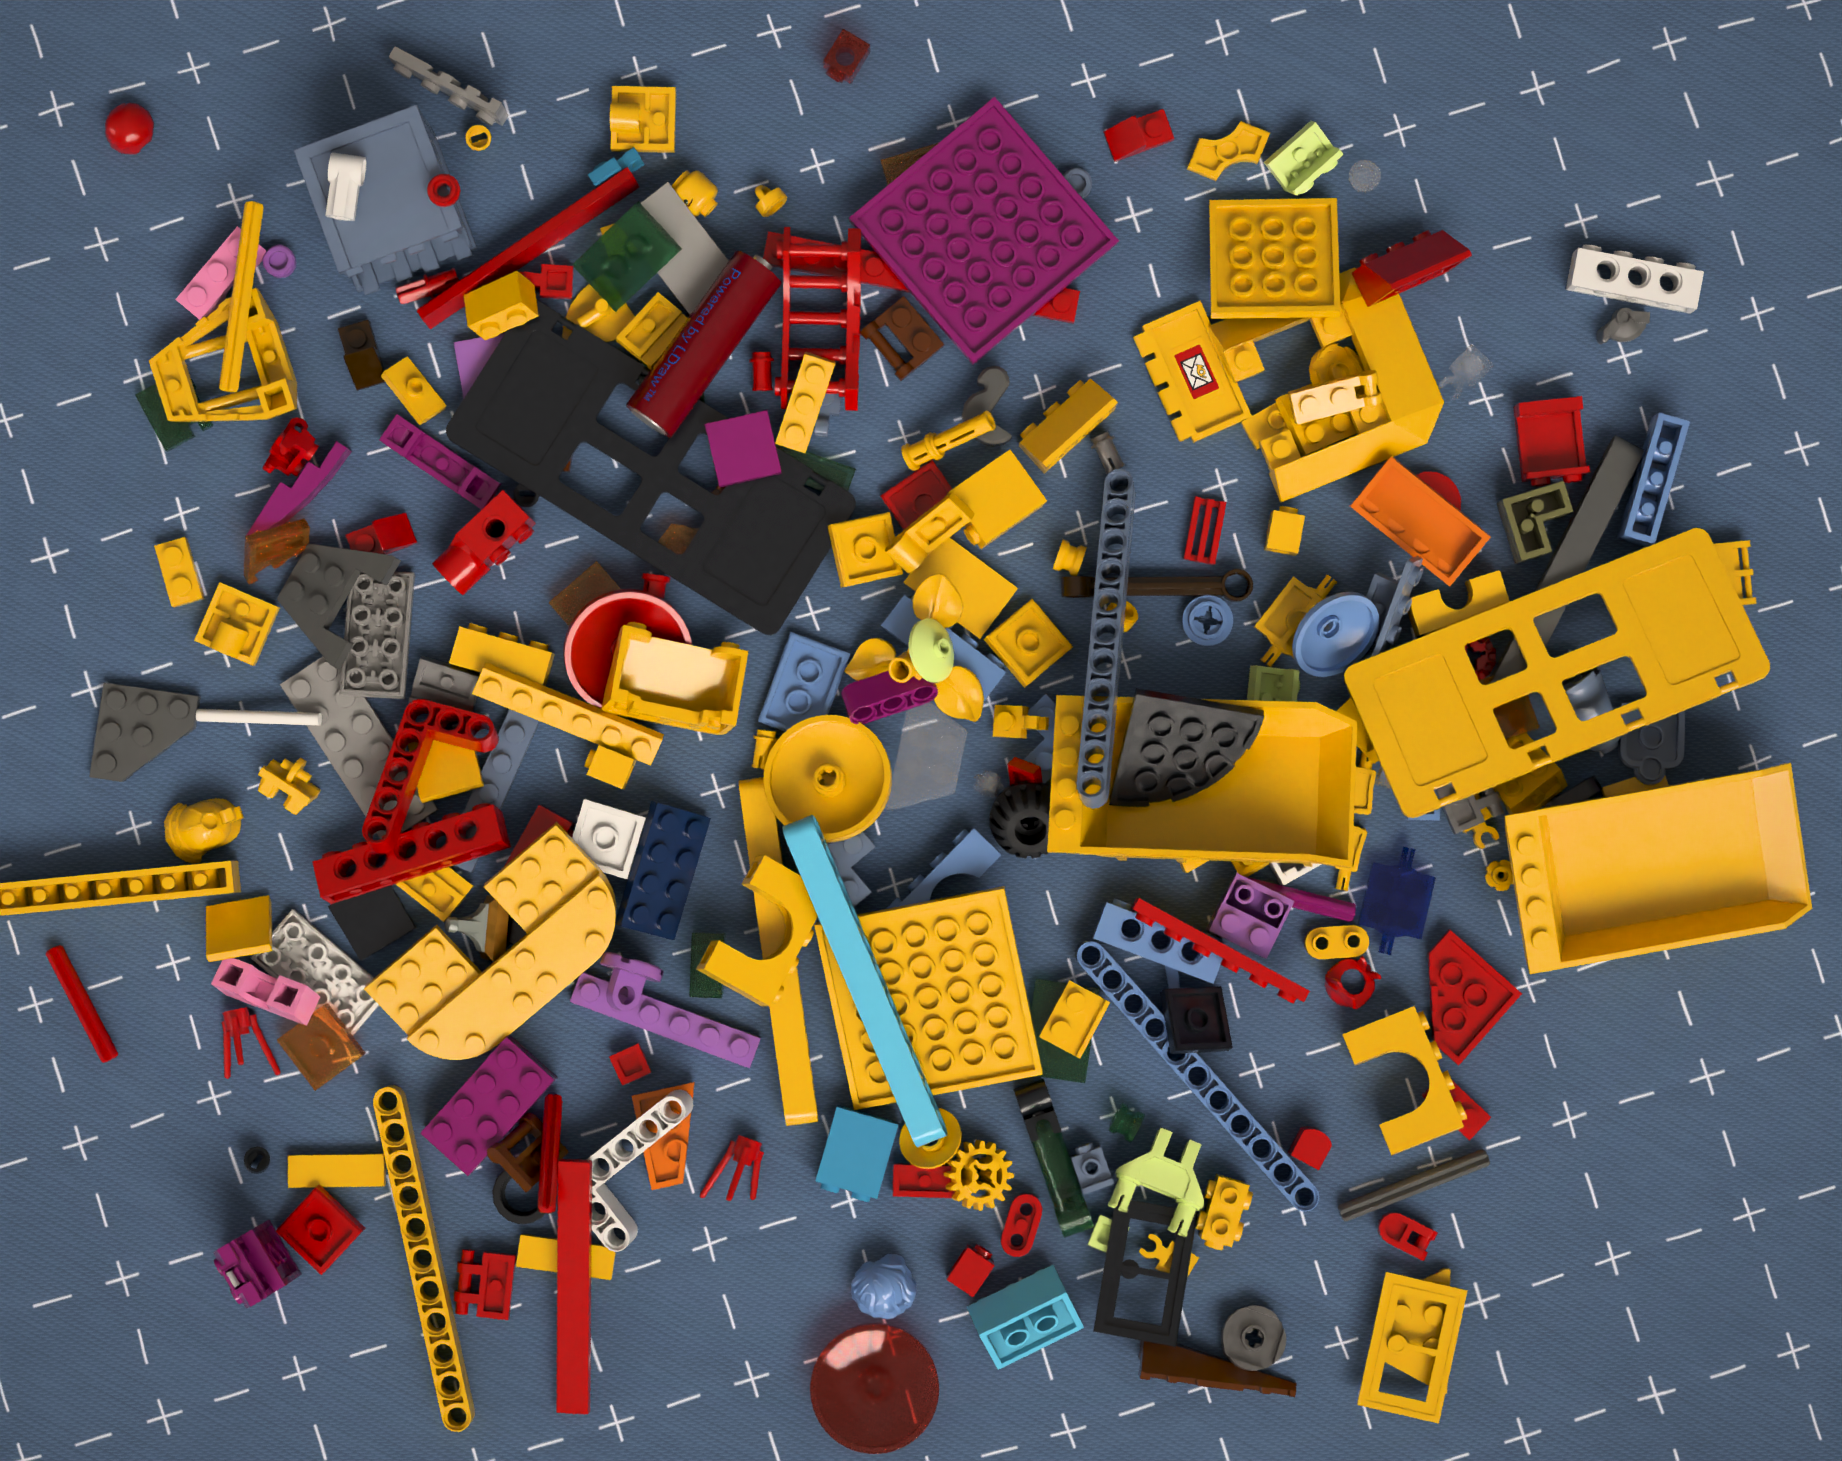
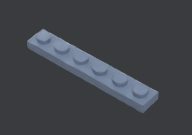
M509 709L498 733V744L496 748L490 751L481 772L484 787L473 790L463 813L472 811V807L482 803L494 804L500 810L502 809L540 721ZM472 826L467 830L466 839L472 838L477 831L476 826ZM479 858L455 866L473 873Z

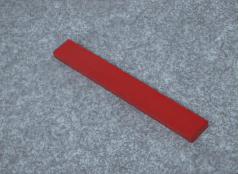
M628 167L624 168L418 308L417 313L428 328L432 329L465 306L464 294L519 270L638 189L639 185Z
M560 1159L558 1161L556 1413L588 1415L590 1412L592 1160Z

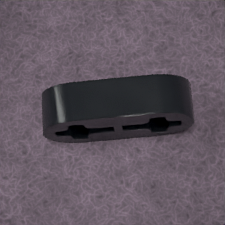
M1595 775L1542 806L1546 808L1584 801L1603 788Z

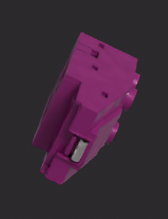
M270 1219L213 1252L216 1257L214 1264L218 1272L224 1276L238 1304L243 1303L245 1308L255 1305L302 1275L280 1236L275 1232L276 1229Z

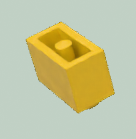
M518 271L464 294L467 326L484 340L494 338L500 333L516 326H521L539 316L535 285Z

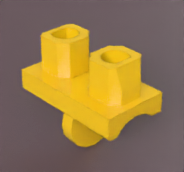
M286 758L282 763L272 759L258 773L262 777L258 791L266 797L273 798L279 789L288 794L283 806L295 815L316 799L321 789L309 782L312 775L303 770L307 763L303 758H299L295 764Z

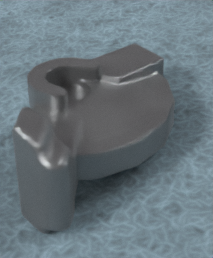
M1630 308L1616 310L1612 314L1611 320L1597 331V342L1603 344L1609 339L1618 342L1634 340L1642 334L1646 324L1650 323V312L1632 311Z

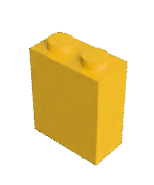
M1011 449L947 493L948 495L953 492L975 513L972 520L964 526V534L973 545L977 544L980 549H983L1039 510L1047 502Z

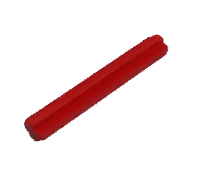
M58 945L49 949L46 952V956L101 1062L105 1063L116 1058L118 1052L63 946Z
M559 1094L546 1095L544 1102L538 1191V1211L540 1213H553L556 1210L563 1103L562 1097Z

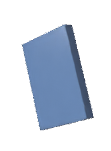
M790 632L758 722L786 732L793 725L805 719L828 715L851 654Z

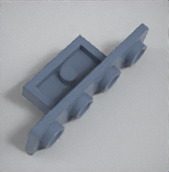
M1416 556L1408 559L1399 581L1380 572L1374 574L1366 595L1376 606L1379 613V629L1374 640L1377 643L1371 657L1390 650L1391 645L1397 642L1402 629L1399 626L1402 615L1407 614L1412 604V598L1409 597L1412 588L1419 583L1423 574V569L1420 568L1423 558Z

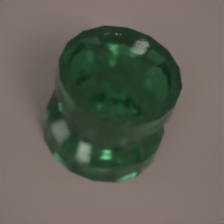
M1122 1102L1110 1122L1108 1131L1113 1134L1117 1132L1122 1134L1124 1139L1131 1143L1143 1122L1145 1114L1140 1111L1133 1112L1129 1110L1128 1105Z

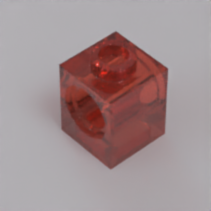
M842 29L823 60L824 68L827 69L826 74L839 83L845 80L851 84L871 52L870 44ZM847 52L852 54L854 61L848 66L840 65L836 59L841 53Z

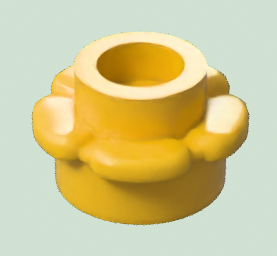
M1493 861L1487 866L1485 880L1490 887H1495L1497 891H1505L1510 888L1511 884H1514L1509 861ZM1499 872L1504 874L1503 878L1498 877Z

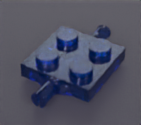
M1404 846L1402 847L1399 865L1387 866L1372 862L1358 920V925L1371 927L1382 933L1378 952L1391 955L1395 937L1408 936L1422 939L1436 877L1420 874L1411 868L1416 849H1409Z

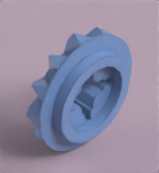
M1199 596L1193 599L1184 610L1182 615L1183 630L1191 641L1201 646L1217 645L1224 641L1232 630V611L1225 601L1216 596ZM1211 607V618L1221 622V625H1211L1206 634H1204L1203 623L1194 620V617H1204L1206 612H1208V608Z

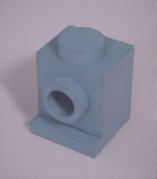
M1093 1142L1074 1148L1076 1154L1070 1155L1084 1195L1114 1184L1100 1145L1094 1147ZM1088 1162H1095L1097 1164L1096 1172H1086V1164Z

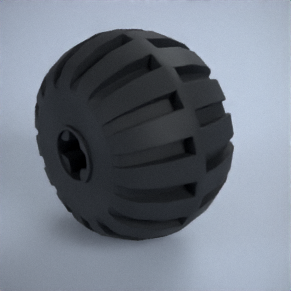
M1026 780L1018 782L1015 786L1011 784L1003 792L999 793L992 805L989 822L992 835L1003 850L1011 855L1015 854L1016 857L1025 859L1027 856H1031L1033 859L1041 857L1043 853L1045 855L1049 854L1047 852L1051 786L1044 785L1043 782L1027 783ZM1027 817H1033V819L1027 820Z

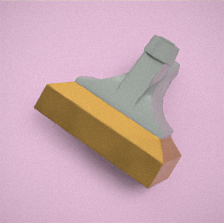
M487 895L484 903H480L478 909L471 915L461 918L448 917L445 929L447 932L455 933L458 931L465 934L473 941L476 951L480 952L481 959L496 961L506 952L509 914L492 895Z

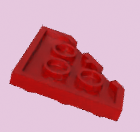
M1448 929L1427 953L1433 1041H1436L1439 1050L1459 1066L1522 993L1455 933Z

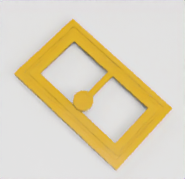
M1385 1271L1357 1405L1439 1423L1468 1290ZM1399 1294L1446 1304L1437 1350L1407 1343L1406 1339L1398 1334L1391 1336ZM1387 1349L1396 1355L1410 1350L1435 1356L1426 1402L1379 1391Z

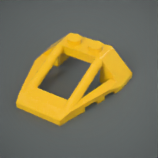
M258 288L252 289L245 342L249 344L262 385L198 403L185 360L224 349L226 335L193 343L228 321L231 297L220 303L218 305L219 308L209 316H204L195 323L196 326L181 338H176L149 360L168 421L268 420L297 409V381L278 322ZM259 399L261 405L225 409Z

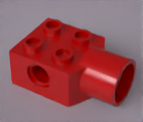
M502 490L455 535L449 547L432 564L461 595H465L491 570L490 567L494 563L499 566L511 555L509 549L517 541L522 544L534 533L532 527L536 523L510 495ZM499 524H504L505 531L503 535L493 538V529Z

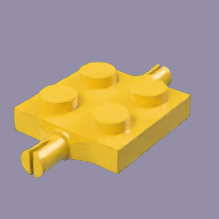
M1326 574V577L1316 589L1304 585L1293 576L1254 625V628L1267 637L1272 645L1260 659L1265 663L1273 654L1266 664L1268 667H1272L1281 654L1291 656L1294 659L1292 644L1296 629L1305 614L1314 605L1325 599L1335 584H1337V581L1332 579L1328 586L1324 588L1332 578L1331 576Z

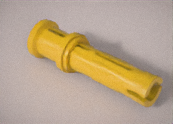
M986 410L982 414L959 423L939 434L930 432L924 436V439L912 445L906 443L901 447L904 461L912 471H916L920 468L921 464L932 459L940 460L946 451L986 432L995 430L994 418Z

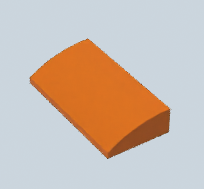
M1392 455L1350 505L1351 508L1412 557L1418 556L1423 558L1422 565L1449 587L1491 538L1489 533Z

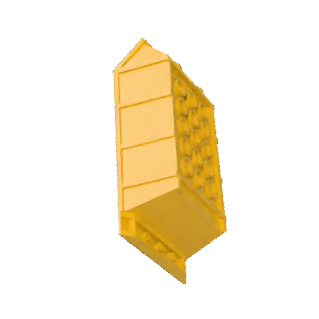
M1056 695L1048 853H1078L1101 857H1115L1119 861H1127V858L1175 859L1178 863H1186V860L1241 861L1244 865H1253V862L1301 863L1304 867H1313V864H1325L1343 868L1352 867L1357 721L1317 702L1202 699L1264 710V719L1256 739L1250 749H1246L1244 754L1235 762V767L1208 788L1175 802L1169 799L1149 803V806L1122 807L1109 805L1108 797L1107 802L1103 806L1092 809L1082 803L1077 790L1085 696ZM1095 696L1093 700L1101 702L1109 696ZM1118 697L1109 796L1134 697ZM1097 723L1092 726L1091 731L1101 732L1106 728V725ZM1093 754L1088 758V761L1090 763H1098L1104 756ZM1095 784L1090 785L1085 789V792L1087 794H1095L1101 787Z
M1791 763L1505 815L1506 839L1529 974L1786 929L1812 909Z

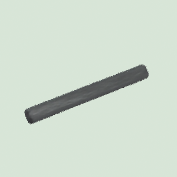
M1480 1149L1342 1203L1338 1206L1340 1216L1344 1221H1349L1490 1165L1489 1157L1485 1150Z

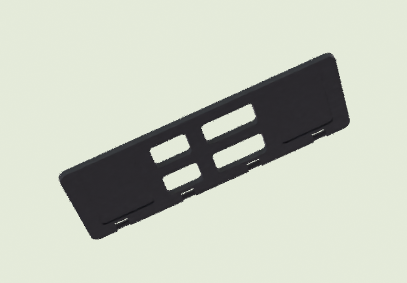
M537 300L539 316L521 326L507 330L446 427V434L449 440L760 633L768 636L776 634L832 547L827 525L849 520L856 506L854 496L777 447L776 450L782 474L728 485L719 495L712 494L678 472V467L696 438L700 434L707 435L705 424L729 419L700 400L695 404L672 438L668 439L660 454L655 457L608 430L597 422V416L616 386L624 384L636 391L640 386L636 381L641 374L646 377L650 370ZM557 322L572 331L568 340L552 332ZM581 443L589 444L642 478L640 486L621 515L615 516L560 482L559 477ZM808 478L825 487L820 496L804 487ZM663 493L672 495L704 516V522L683 554H676L641 531L642 524Z

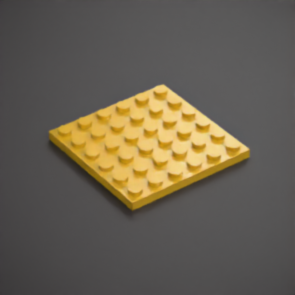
M1004 886L857 915L933 1095L1043 1075ZM816 922L814 925L854 1110L896 1103L821 922Z

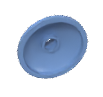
M1357 592L1338 593L1318 602L1305 614L1296 629L1292 644L1296 663L1303 671L1316 677H1328L1339 674L1350 665L1357 663L1368 652L1377 636L1379 613L1376 606L1366 596Z

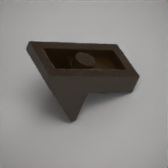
M364 320L338 328L345 352L343 357L357 391L385 383L381 377L385 370L370 321Z

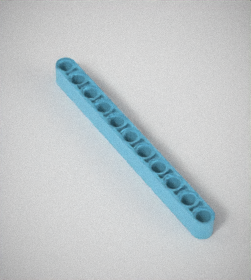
M810 815L783 826V834L915 1146L919 1147L947 1136L944 1120L815 816Z

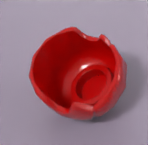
M132 102L122 103L111 110L107 116L105 135L110 146L119 153L137 154L152 140L154 121L149 111L141 105Z

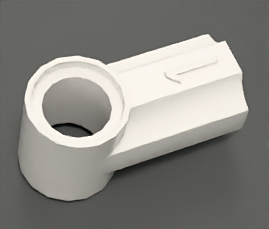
M331 153L328 165L330 187L326 207L327 217L337 220L355 221L359 188L363 186L365 179L366 157Z

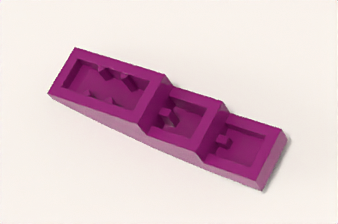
M336 441L320 468L308 462L292 488L280 482L246 536L258 542L288 522L307 506L331 481L352 451Z

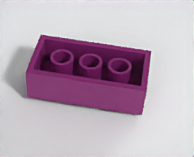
M509 1035L420 1134L462 1172L469 1176L485 1160L487 1149L494 1143L502 1141L558 1077L514 1037Z

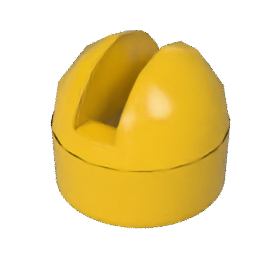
M474 125L466 133V143L473 150H484L491 143V133L483 125ZM486 133V139L472 143L470 137Z

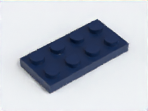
M651 801L616 917V925L675 940L711 818Z

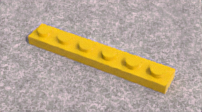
M487 662L484 663L472 692L476 696L650 766L664 736L660 732L618 715L607 713L591 704Z

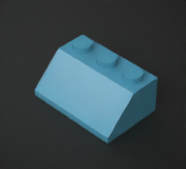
M1054 1265L1038 1270L1034 1274L967 1306L976 1330L998 1370L1084 1328Z

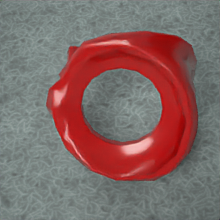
M1363 956L1359 960L1346 958L1332 966L1325 975L1326 992L1336 1004L1356 1010L1362 1007L1372 996L1375 990V979L1380 980L1382 977L1379 973L1371 970L1370 965H1368ZM1346 970H1358L1363 975L1365 985L1360 993L1352 995L1343 988L1341 976Z

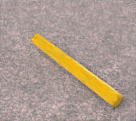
M247 201L244 204L219 383L220 390L226 392L238 391L264 209L261 203Z

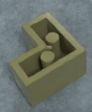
M1564 481L1502 499L1496 503L1515 564L1552 552L1543 522L1573 512Z

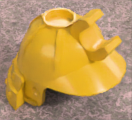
M220 798L200 801L189 806L177 803L168 811L164 821L165 840L174 854L180 859L189 863H200L201 857L207 851L226 845L238 836L241 828V819L244 816L240 806L235 807L230 801Z

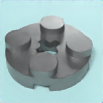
M1256 1305L1237 1309L1226 1319L1221 1331L1222 1350L1235 1366L1248 1371L1268 1368L1280 1359L1286 1346V1333L1279 1318L1271 1310ZM1253 1329L1258 1330V1337L1262 1338L1261 1344L1255 1343L1253 1347H1250L1248 1345L1249 1341L1245 1339V1334L1251 1333Z

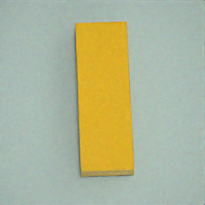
M384 1153L288 1155V1188L316 1187L319 1184L322 1187L386 1186V1161Z
M521 1234L516 1267L557 1272V1239ZM591 1244L592 1278L612 1280L616 1252L609 1250L604 1245Z

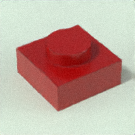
M1014 757L1007 764L1010 785L1014 784L1015 786L1018 782L1026 780L1027 783L1043 782L1040 766Z
M639 1043L609 1056L622 1086L652 1072Z

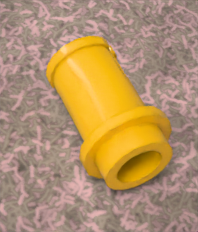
M757 729V735H753L756 743L752 767L764 769L767 757L779 738H776V731Z

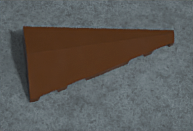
M1141 1341L1138 1356L1140 1360L1138 1372L1140 1379L1150 1380V1377L1164 1379L1170 1383L1182 1382L1203 1387L1237 1391L1250 1389L1259 1391L1262 1394L1275 1393L1289 1397L1296 1396L1297 1383L1259 1370H1244L1235 1366L1229 1360L1176 1343V1347Z

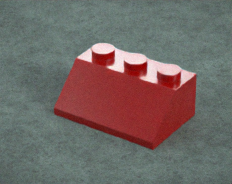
M1427 230L1413 237V243L1407 246L1402 241L1387 248L1386 255L1378 257V254L1374 253L1359 261L1361 266L1353 271L1352 275L1367 307H1370L1446 274L1471 257L1470 250L1443 230L1432 235Z

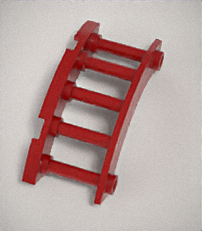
M784 227L783 240H777V259H783V338L781 377H775V396H781V409H786L788 393H792L796 381L789 380L790 360L802 361L805 352L832 361H840V365H846L845 378H839V381H829L825 394H839V397H845V410L858 411L861 229L848 228V241H842L841 245L791 243V227ZM791 256L840 257L841 261H847V273H842L841 276L791 275ZM791 288L841 289V292H847V309H841V312L791 311ZM791 324L841 325V328H847L846 346L840 345V349L790 348Z

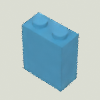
M837 1105L815 1180L821 1183L820 1188L834 1193H839L840 1189L851 1191L852 1198L865 1202H870L871 1197L877 1199L899 1122Z

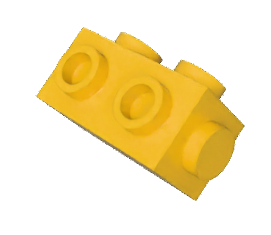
M1216 1174L1214 1181L1209 1179L1204 1198L1209 1199L1206 1211L1200 1210L1195 1229L1200 1230L1199 1237L1205 1240V1246L1223 1250L1224 1245L1232 1248L1234 1240L1239 1242L1244 1223L1239 1222L1243 1209L1248 1211L1253 1192L1248 1191L1250 1187L1248 1183Z

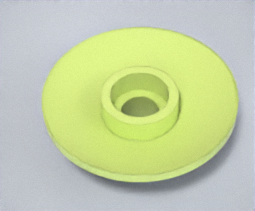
M934 619L918 621L911 629L909 635V654L912 664L918 674L926 681L932 683L941 682L950 675L954 664V649L951 638L938 621Z

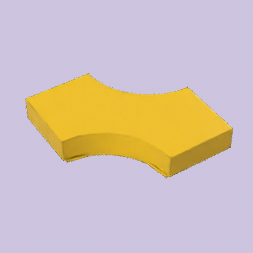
M1240 121L1236 129L1222 139L1208 140L1199 138L1187 170L1216 181L1222 171L1232 164L1239 162L1258 164L1270 133Z

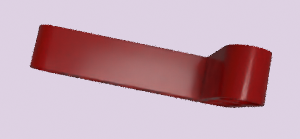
M416 699L407 705L362 827L363 837L374 852L384 854L390 852L395 847L433 740L477 752L486 753L492 751L498 744L499 736L489 717L425 699ZM420 714H429L425 721L415 722ZM450 722H459L455 729L445 730V727ZM480 730H489V733L485 737H475L477 732H479ZM418 743V746L413 751H405L408 744ZM399 772H408L403 780H394ZM397 801L393 809L383 810L387 802ZM386 830V834L382 839L373 840V836L377 831Z

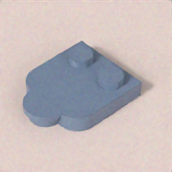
M1620 703V704H1619V707L1624 706V705L1629 704V703ZM1638 709L1621 715L1625 724L1642 718ZM1685 710L1647 726L1632 730L1622 735L1618 740V756L1620 761L1625 766L1634 769L1635 777L1641 783L1646 785L1659 783L1664 778L1666 770L1674 769L1682 762L1685 747Z

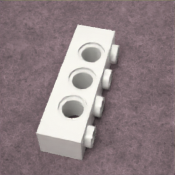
M1583 245L1582 248H1577L1572 254L1566 286L1568 291L1689 314L1698 307L1704 271L1695 270L1696 266L1693 264L1677 263L1676 266L1664 264V259L1657 257H1645V260L1633 258V254L1626 251H1614V254L1601 252L1602 248L1594 245ZM1603 264L1609 267L1611 271L1610 279H1603L1598 275V265ZM1630 270H1635L1641 274V285H1634L1629 281L1628 273ZM1661 276L1669 277L1672 280V291L1662 289L1660 286Z

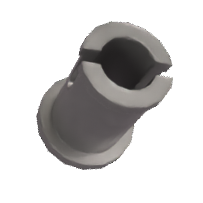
M1108 431L1091 439L1093 443L1091 448L1096 449L1106 474L1115 468L1118 469L1125 466L1112 441L1115 437L1114 435L1110 436Z

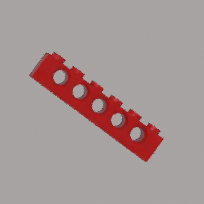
M482 803L472 807V811L467 813H450L443 816L441 821L432 824L423 822L412 826V830L400 833L395 847L390 852L384 854L376 853L364 841L352 845V849L344 852H327L322 855V859L312 863L320 898L330 904H334L510 848L511 845L503 812L494 804ZM472 826H476L477 831L472 838L466 839L467 830ZM446 835V843L441 848H436L438 838ZM412 845H416L415 854L406 858L407 849ZM386 854L385 863L381 867L376 868L377 859L381 855ZM356 864L354 874L346 877L348 867Z

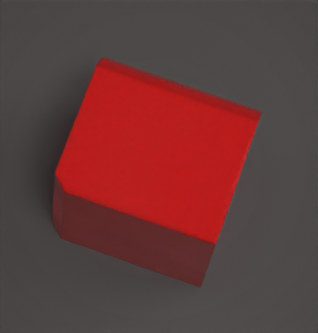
M1310 1126L1301 1127L1287 1153L1319 1170L1332 1147V1143L1328 1136L1319 1129Z

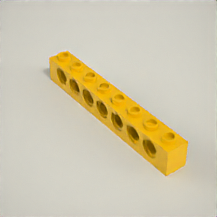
M223 861L0 883V916L240 893L238 861Z

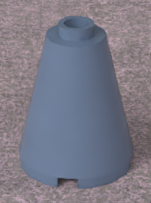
M1599 666L1565 679L1562 682L1579 720L1586 721L1613 710ZM1621 736L1590 749L1593 752L1601 751L1602 754L1608 753L1619 745L1617 741Z

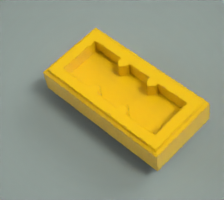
M408 356L383 371L381 377L419 425L424 424L446 408L447 405Z
M1277 403L1241 422L1256 451L1260 449L1259 441L1288 430Z

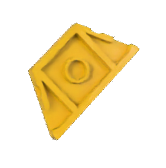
M1442 1268L1439 1272L1421 1280L1450 1286L1451 1269ZM1399 1294L1391 1336L1398 1334L1403 1336L1407 1343L1437 1350L1446 1304ZM1387 1349L1385 1362L1429 1386L1435 1356L1410 1350L1396 1355Z

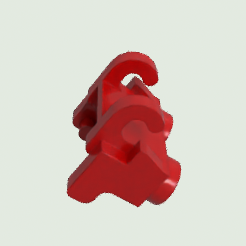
M298 417L290 420L269 450L270 455L262 467L263 470L272 473L274 469H278L287 476L290 474L298 476L306 462L310 461L319 445L314 443L316 439L307 431L308 424L305 420ZM295 426H298L300 428V433L295 430Z

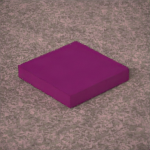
M767 410L705 424L719 487L782 474Z

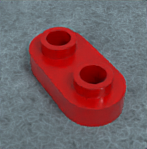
M1021 1193L1012 1200L1002 1231V1248L1008 1255L1013 1257L1024 1256L1031 1250L1042 1216L1041 1202L1031 1193ZM1029 1203L1032 1206L1031 1213L1022 1214L1020 1212L1021 1205ZM1014 1234H1020L1023 1237V1241L1019 1245H1014L1011 1243V1237Z

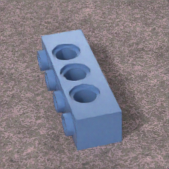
M1660 412L1651 417L1642 448L1644 452L1636 469L1617 539L1644 547L1655 544L1690 421Z
M1114 898L1112 904L1104 903L1092 938L1214 984L1221 965L1220 962L1223 958L1211 952L1209 958L1198 953L1195 959L1186 960L1182 956L1181 950L1184 944L1192 941L1184 937L1180 942L1169 937L1167 946L1157 949L1152 944V935L1156 931H1164L1166 927L1155 921L1151 927L1136 919L1137 913L1131 912L1132 905ZM1128 919H1134L1139 925L1137 935L1131 938L1124 936L1121 930L1122 924ZM1205 933L1206 935L1218 940L1219 942H1221L1222 940L1218 937Z

